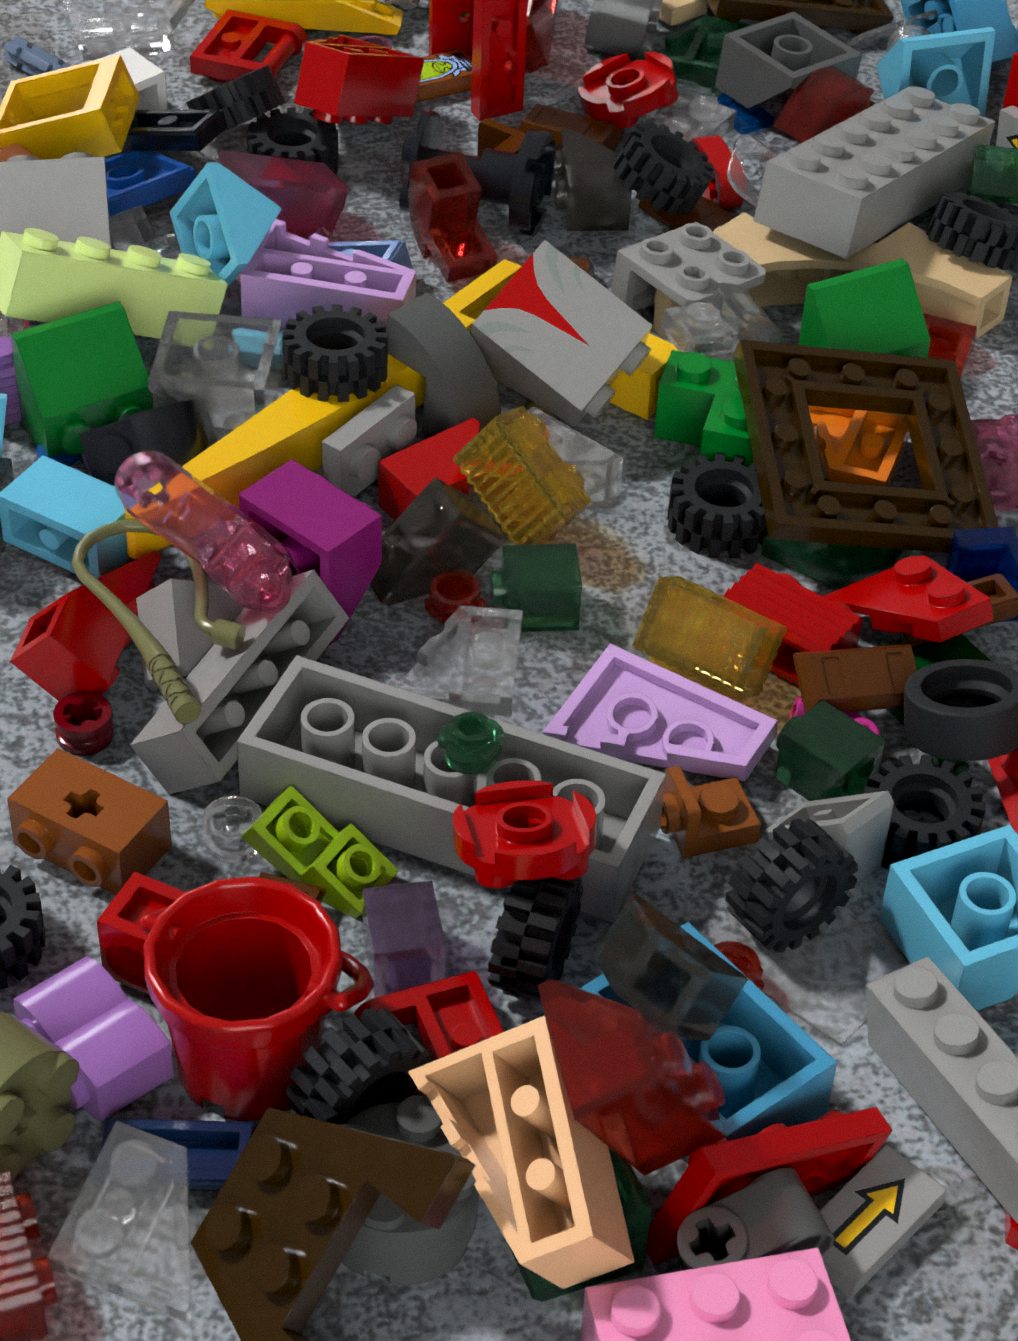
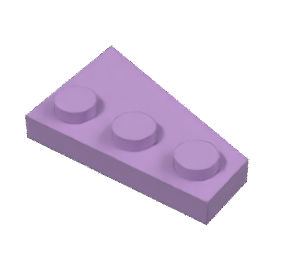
M610 643L545 728L543 734L629 762L664 768L679 765L682 771L728 779L737 777L740 781H746L776 738L778 720Z

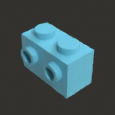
M43 455L0 492V520L3 541L75 573L71 566L73 552L84 535L105 524L125 520V506L138 497L126 490L114 487ZM126 533L107 537L94 544L88 551L84 563L93 576L99 578L121 567L130 558L127 554Z

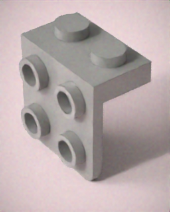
M696 221L617 250L611 292L634 311L653 305L656 289L683 308L696 310L762 284L765 279L766 270L752 260L747 253L736 249L714 234L709 227Z
M399 385L394 386L323 440V466L313 471V473L323 476L331 484L354 498L378 479L379 460L415 444L417 433L415 393Z

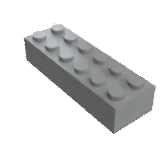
M907 87L768 160L753 221L848 259L936 205L943 192L952 191L955 193L980 178L996 121L980 116V110L974 106L963 103L948 104L935 99V93L926 88Z
M298 655L295 656L237 740L240 797L269 806L284 790L292 785L335 829L341 831L352 823L370 841L475 876V869L465 864L458 857L454 849L453 814L460 803L465 811L475 805V792L484 787L508 781L535 780L553 783V796L563 797L571 802L572 790L584 795L592 803L596 812V847L589 856L588 871L579 877L582 879L581 886L583 887V894L579 901L581 903L580 912L612 923L660 830L666 782L665 773Z

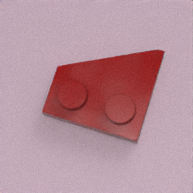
M925 555L901 559L890 569L823 596L828 600H839L851 608L853 613L869 615L872 629L889 633H908L914 638L938 643L994 620L991 598Z

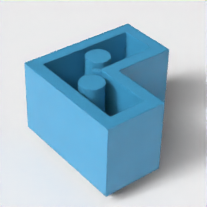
M1006 0L901 1L910 37L992 27L996 33L991 69L998 68L1011 61L1013 53L1018 52V33L1012 24Z

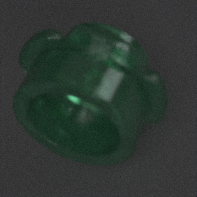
M464 712L454 716L451 724L441 726L437 734V743L440 748L444 749V760L451 769L462 774L475 775L490 770L496 764L498 756L503 750L500 742L504 740L505 734L498 722L489 719L484 714Z

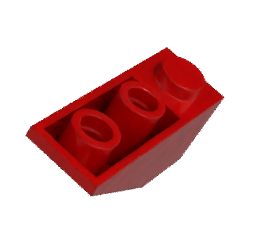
M154 550L97 579L137 616L136 598L155 588L152 578L162 556ZM82 585L68 592L29 619L10 662L58 701L69 694L82 691L95 692L102 695L118 677L120 668L116 663L122 649L132 639L111 611L85 585Z

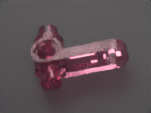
M143 451L130 456L122 463L115 476V491L130 515L202 565L209 576L242 607L258 610L262 614H274L281 611L288 604L291 597L290 585L292 581V572L288 563L293 557L271 533L163 453ZM143 477L151 481L158 478L163 488L156 495L149 491L142 494L137 483Z

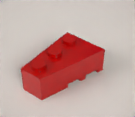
M338 35V38L328 37L327 40L307 41L294 104L313 109L312 118L334 124H341L342 120L358 124H367L368 120L382 124H392L393 117H412L425 58L345 35Z

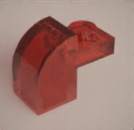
M836 67L818 69L798 85L773 125L803 143L875 105V102L870 100L875 90Z
M461 151L413 162L408 187L410 220L419 250L423 258L433 256L447 283L484 274L497 265L498 260L494 248L477 220L482 188Z

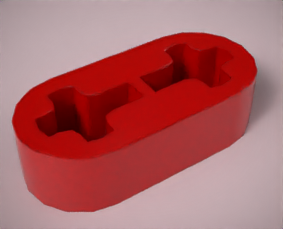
M714 135L692 138V141L698 145L696 151L705 152L709 157L707 162L712 163L714 167L712 172L714 173V178L704 191L703 196L724 210L741 208L745 193L742 172L722 137Z

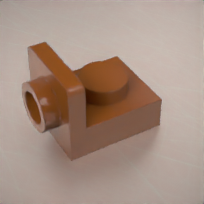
M679 765L665 769L666 782L660 828L664 834H672L683 858L752 844L759 840L761 823L737 777L690 787Z

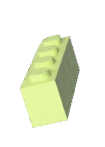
M25 228L23 234L2 231L0 236V311L6 317L48 323L119 301L125 309L134 335L210 346L228 283L210 269L211 263L192 254L180 253L178 259L175 260L163 258L157 251L138 245H130L127 251L114 250L107 243L94 238L81 236L77 238L76 243L60 241L56 235L36 228Z

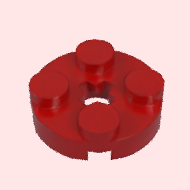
M644 52L645 60L630 61L629 55L626 53L613 56L594 65L582 77L584 87L578 86V93L584 112L594 119L609 121V123L616 124L620 129H625L635 125L638 117L658 108L674 104L678 100L679 95L672 61L667 56L658 52Z
M535 780L502 782L484 787L475 792V805L464 811L460 803L454 811L453 840L455 852L465 864L475 869L476 881L485 887L504 888L514 884L517 880H537L550 877L572 880L583 876L589 869V856L596 847V812L592 803L584 795L572 790L571 802L563 797L553 796V783Z

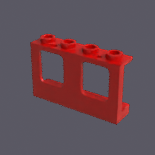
M430 0L429 55L461 49L471 60V112L479 121L485 118L490 119L523 111L528 0ZM462 13H466L464 18L459 19Z

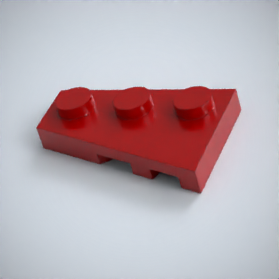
M876 1106L846 1114L841 1110H834L820 1116L815 1121L787 1127L784 1123H777L766 1127L756 1135L730 1141L725 1137H716L708 1140L690 1154L687 1159V1169L644 1233L640 1242L654 1266L679 1256L677 1247L678 1229L687 1216L697 1209L704 1208L745 1188L753 1180L776 1169L786 1167L795 1169L811 1197L850 1181L873 1159L893 1130Z

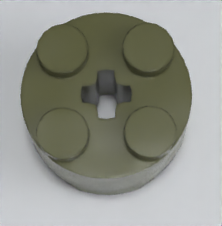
M5 1011L0 1013V1192L7 1188L17 1174L37 1157L42 1150L47 1153L54 1152L69 1138L76 1122L75 1115L68 1111L72 1103L70 1087L77 1081L80 1069L79 1062L71 1055Z

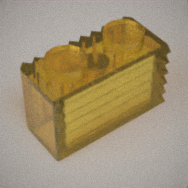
M524 406L497 415L453 457V463L460 466V473L466 475L467 482L474 485V492L481 495V502L488 505V511L495 514V521L502 524V531L508 533L509 541L515 543L516 550L521 553L553 539L556 534L561 532L564 527L569 525L571 521L593 503L584 491V480L580 472L573 465L561 459L548 441L549 431L544 422L536 415L528 413Z
M681 576L659 577L632 647L649 655L648 661L680 676L685 672L688 676L695 677L698 681H701L702 686L736 701V699L755 697L761 694L763 684L768 679V672L773 667V660L777 656V650L782 645V638L787 633V627Z

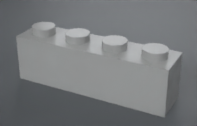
M313 569L264 585L233 621L246 627V634L241 648L234 650L214 644L184 681H186L191 693L201 707V713L195 721L188 724L177 722L167 705L168 703L165 702L130 744L168 794L220 782L238 760L237 740L295 656L298 655L316 661L349 620L347 614Z
M928 956L865 984L868 1044L1018 1224V1057Z

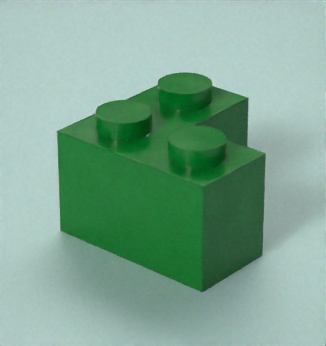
M672 350L659 382L654 437L700 446V456L706 455L709 462L714 461L715 453L725 454V461L733 462L735 455L745 457L744 466L749 467L754 462L734 362L707 357L696 352L686 353Z

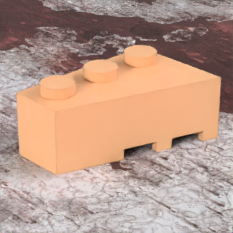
M544 1015L408 1071L417 1088L427 1095L443 1123L441 1129L451 1146L459 1150L462 1157L469 1159L476 1165L472 1171L477 1181L474 1183V1186L522 1266L565 1289L634 1263L587 1051L582 1043Z

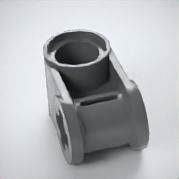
M786 1167L768 1172L753 1180L745 1188L704 1208L695 1210L684 1219L678 1229L677 1247L683 1261L682 1271L812 1248H819L822 1256L833 1245L835 1238L796 1170ZM706 1227L707 1233L701 1236L700 1230ZM715 1248L717 1254L726 1258L715 1262L708 1252H704Z

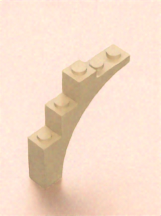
M743 212L724 225L717 227L713 233L736 249L747 253L752 260L765 268L766 274L762 284L696 310L683 308L658 289H656L653 298L655 305L653 331L669 340L700 323L733 312L772 305L804 304L807 284L903 258L909 264L925 322L970 342H974L1004 320L1013 276L996 267L995 269L986 267L981 262L978 264L973 263L965 256L958 257L952 254V250L942 249L937 246L938 243L932 242L929 239L925 230L909 222L889 236L881 238L877 244L874 242L848 259H845L754 222L753 216Z

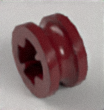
M88 691L75 692L63 697L55 705L53 717L56 727V739L58 745L64 751L74 755H91L104 750L112 742L114 737L112 708L110 702L104 696Z

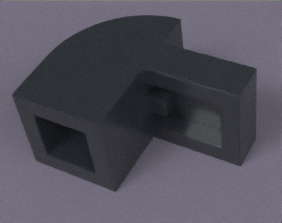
M203 399L185 400L130 415V418L79 434L92 477L114 487L179 465L182 467L218 441L206 401Z

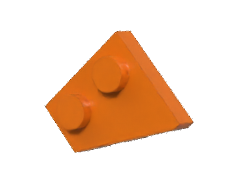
M808 405L825 481L879 486L890 485L910 437L905 414Z

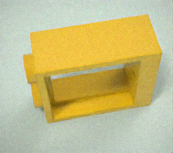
M121 54L11 81L0 105V150L18 143L43 160L61 159L64 155L74 152L88 153L93 157H104L121 153L140 100V95Z

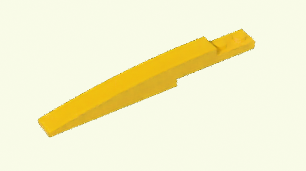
M504 259L447 299L443 304L458 317L471 333L474 321L522 266ZM388 354L387 379L385 383L381 382V388L376 392L367 389V397L358 400L354 394H349L348 402H338L337 395H330L328 402L318 401V393L316 392L308 398L300 394V387L294 390L291 389L126 505L125 519L150 520L169 525L189 537L239 512V493L291 459L312 472L323 466L322 441L394 386L399 385L415 393V409L422 405L425 398L426 378ZM126 533L127 554L135 560L154 550L159 551L174 544V542L165 537L151 533Z

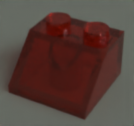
M549 979L537 985L574 1119L645 1176L700 1149V1147L711 1145L726 1138L717 1107L725 1104V1096L715 1072L706 1061L697 1064L688 1055L683 1043L672 1030L665 1033L662 1032L638 1009L562 982Z

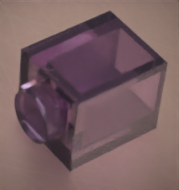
M432 881L406 884L393 883L386 886L363 888V939L369 972L374 982V998L445 979L446 944Z

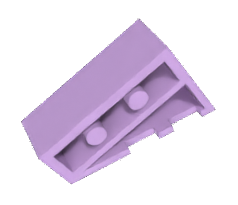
M275 219L250 262L240 273L242 325L277 331L286 329V322L290 318L296 320L297 313L304 310L308 314L313 315L312 307L321 305L325 311H332V305H342L343 312H349L352 306L361 308L362 317L371 312L377 316V322L383 321L387 326L388 313L416 298L415 270L359 249L353 252V256L329 248V238L314 233L310 236V240L286 232V222Z

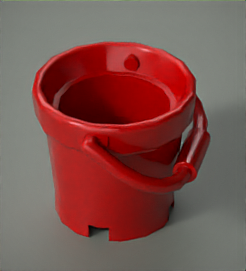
M256 876L218 879L183 893L170 906L146 914L140 920L139 926L141 930L149 934L143 946L145 981L152 1001L168 1025L177 1061L178 1080L190 1100L203 1108L202 1097L212 1104L223 1106L224 1118L236 1121L260 1120L268 1107L282 1111L291 1109L288 1104L290 1099L286 1092L287 1086L295 1083V1081L290 1076L295 1066H303L308 1063L303 1055L310 1046L318 1049L322 1045L323 1038L321 1035L324 1031L325 1015L332 1010L344 1012L365 1000L374 987V982L368 968L351 954L341 950L339 929L322 904L291 884ZM341 971H343L353 980L354 984L339 992L337 991V986L340 981Z

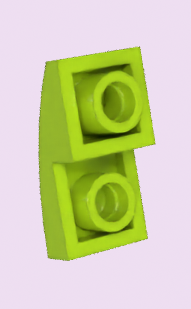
M292 785L284 790L241 836L254 850L289 879L325 888L326 895L323 902L355 919L362 915L399 872L352 823L338 832Z

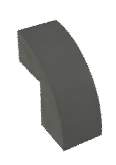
M429 292L388 313L386 332H388V354L426 378L421 433L432 437L464 421L475 418L480 423V449L491 443V440L502 430L499 395L487 361L467 328L447 306Z

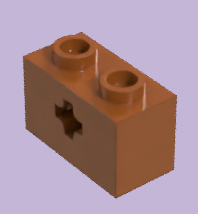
M59 748L7 798L13 841L25 854L34 859H45L73 873L82 883L91 887L99 886L115 895L118 894L134 872L146 875L172 847L168 800Z

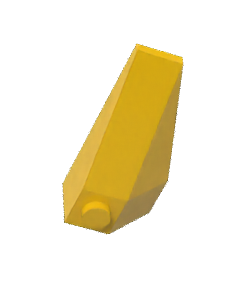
M206 0L203 7L213 11V15L217 19H220L229 9L295 23L303 29L398 35L404 11L391 4H380L377 0Z

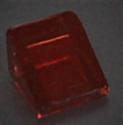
M924 313V319L931 340L927 358L955 361L959 377L961 378L976 342L977 326Z

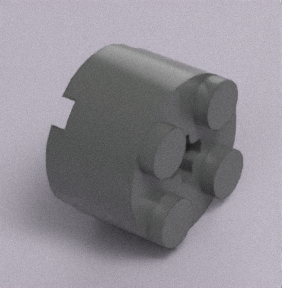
M594 0L584 47L612 55L628 53L629 59L645 60L644 52H651L663 0Z
M415 1095L404 1099L402 1102L377 1105L351 1117L348 1123L341 1124V1126L462 1157L459 1150L451 1146L441 1129L443 1123L427 1096ZM471 1173L440 1229L418 1223L385 1195L380 1193L344 1256L342 1263L350 1270L364 1277V1270L374 1274L388 1276L389 1284L402 1286L425 1283L446 1274L461 1261L467 1252L468 1243L476 1228L479 1193L474 1186V1183L477 1181Z

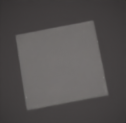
M837 906L833 911L837 916L830 925L824 921L818 926L820 934L814 939L810 940L805 935L802 946L794 950L787 946L785 951L776 953L773 949L770 951L760 943L736 967L769 998L839 1046H842L867 1022L865 984L905 967L910 962L896 944Z

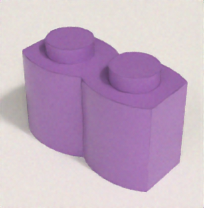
M86 956L13 999L17 1019L79 1062L80 1069L77 1081L70 1087L72 1096L70 1108L73 1110L83 1107L92 1117L102 1122L106 1117H110L174 1077L171 1043L150 1015L138 1004L129 1000L114 978L91 957Z

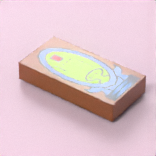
M461 49L422 57L425 59L415 102L471 90L472 62Z

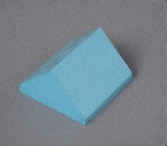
M992 27L900 38L876 64L884 100L907 87H922L934 92L935 99L948 104L963 103L974 106L980 110V116L985 117L996 31Z
M207 162L169 213L181 253L192 254L211 263L210 269L228 283V288L250 262L282 210V207L219 162Z

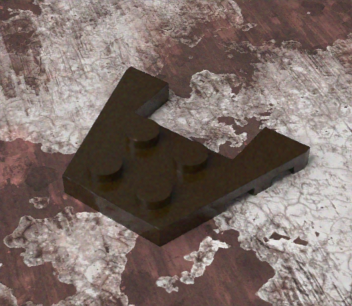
M268 1107L193 1237L191 1245L241 1341H310L302 1334V1330L380 1193L385 1195L418 1223L440 1229L476 1165L467 1158Z

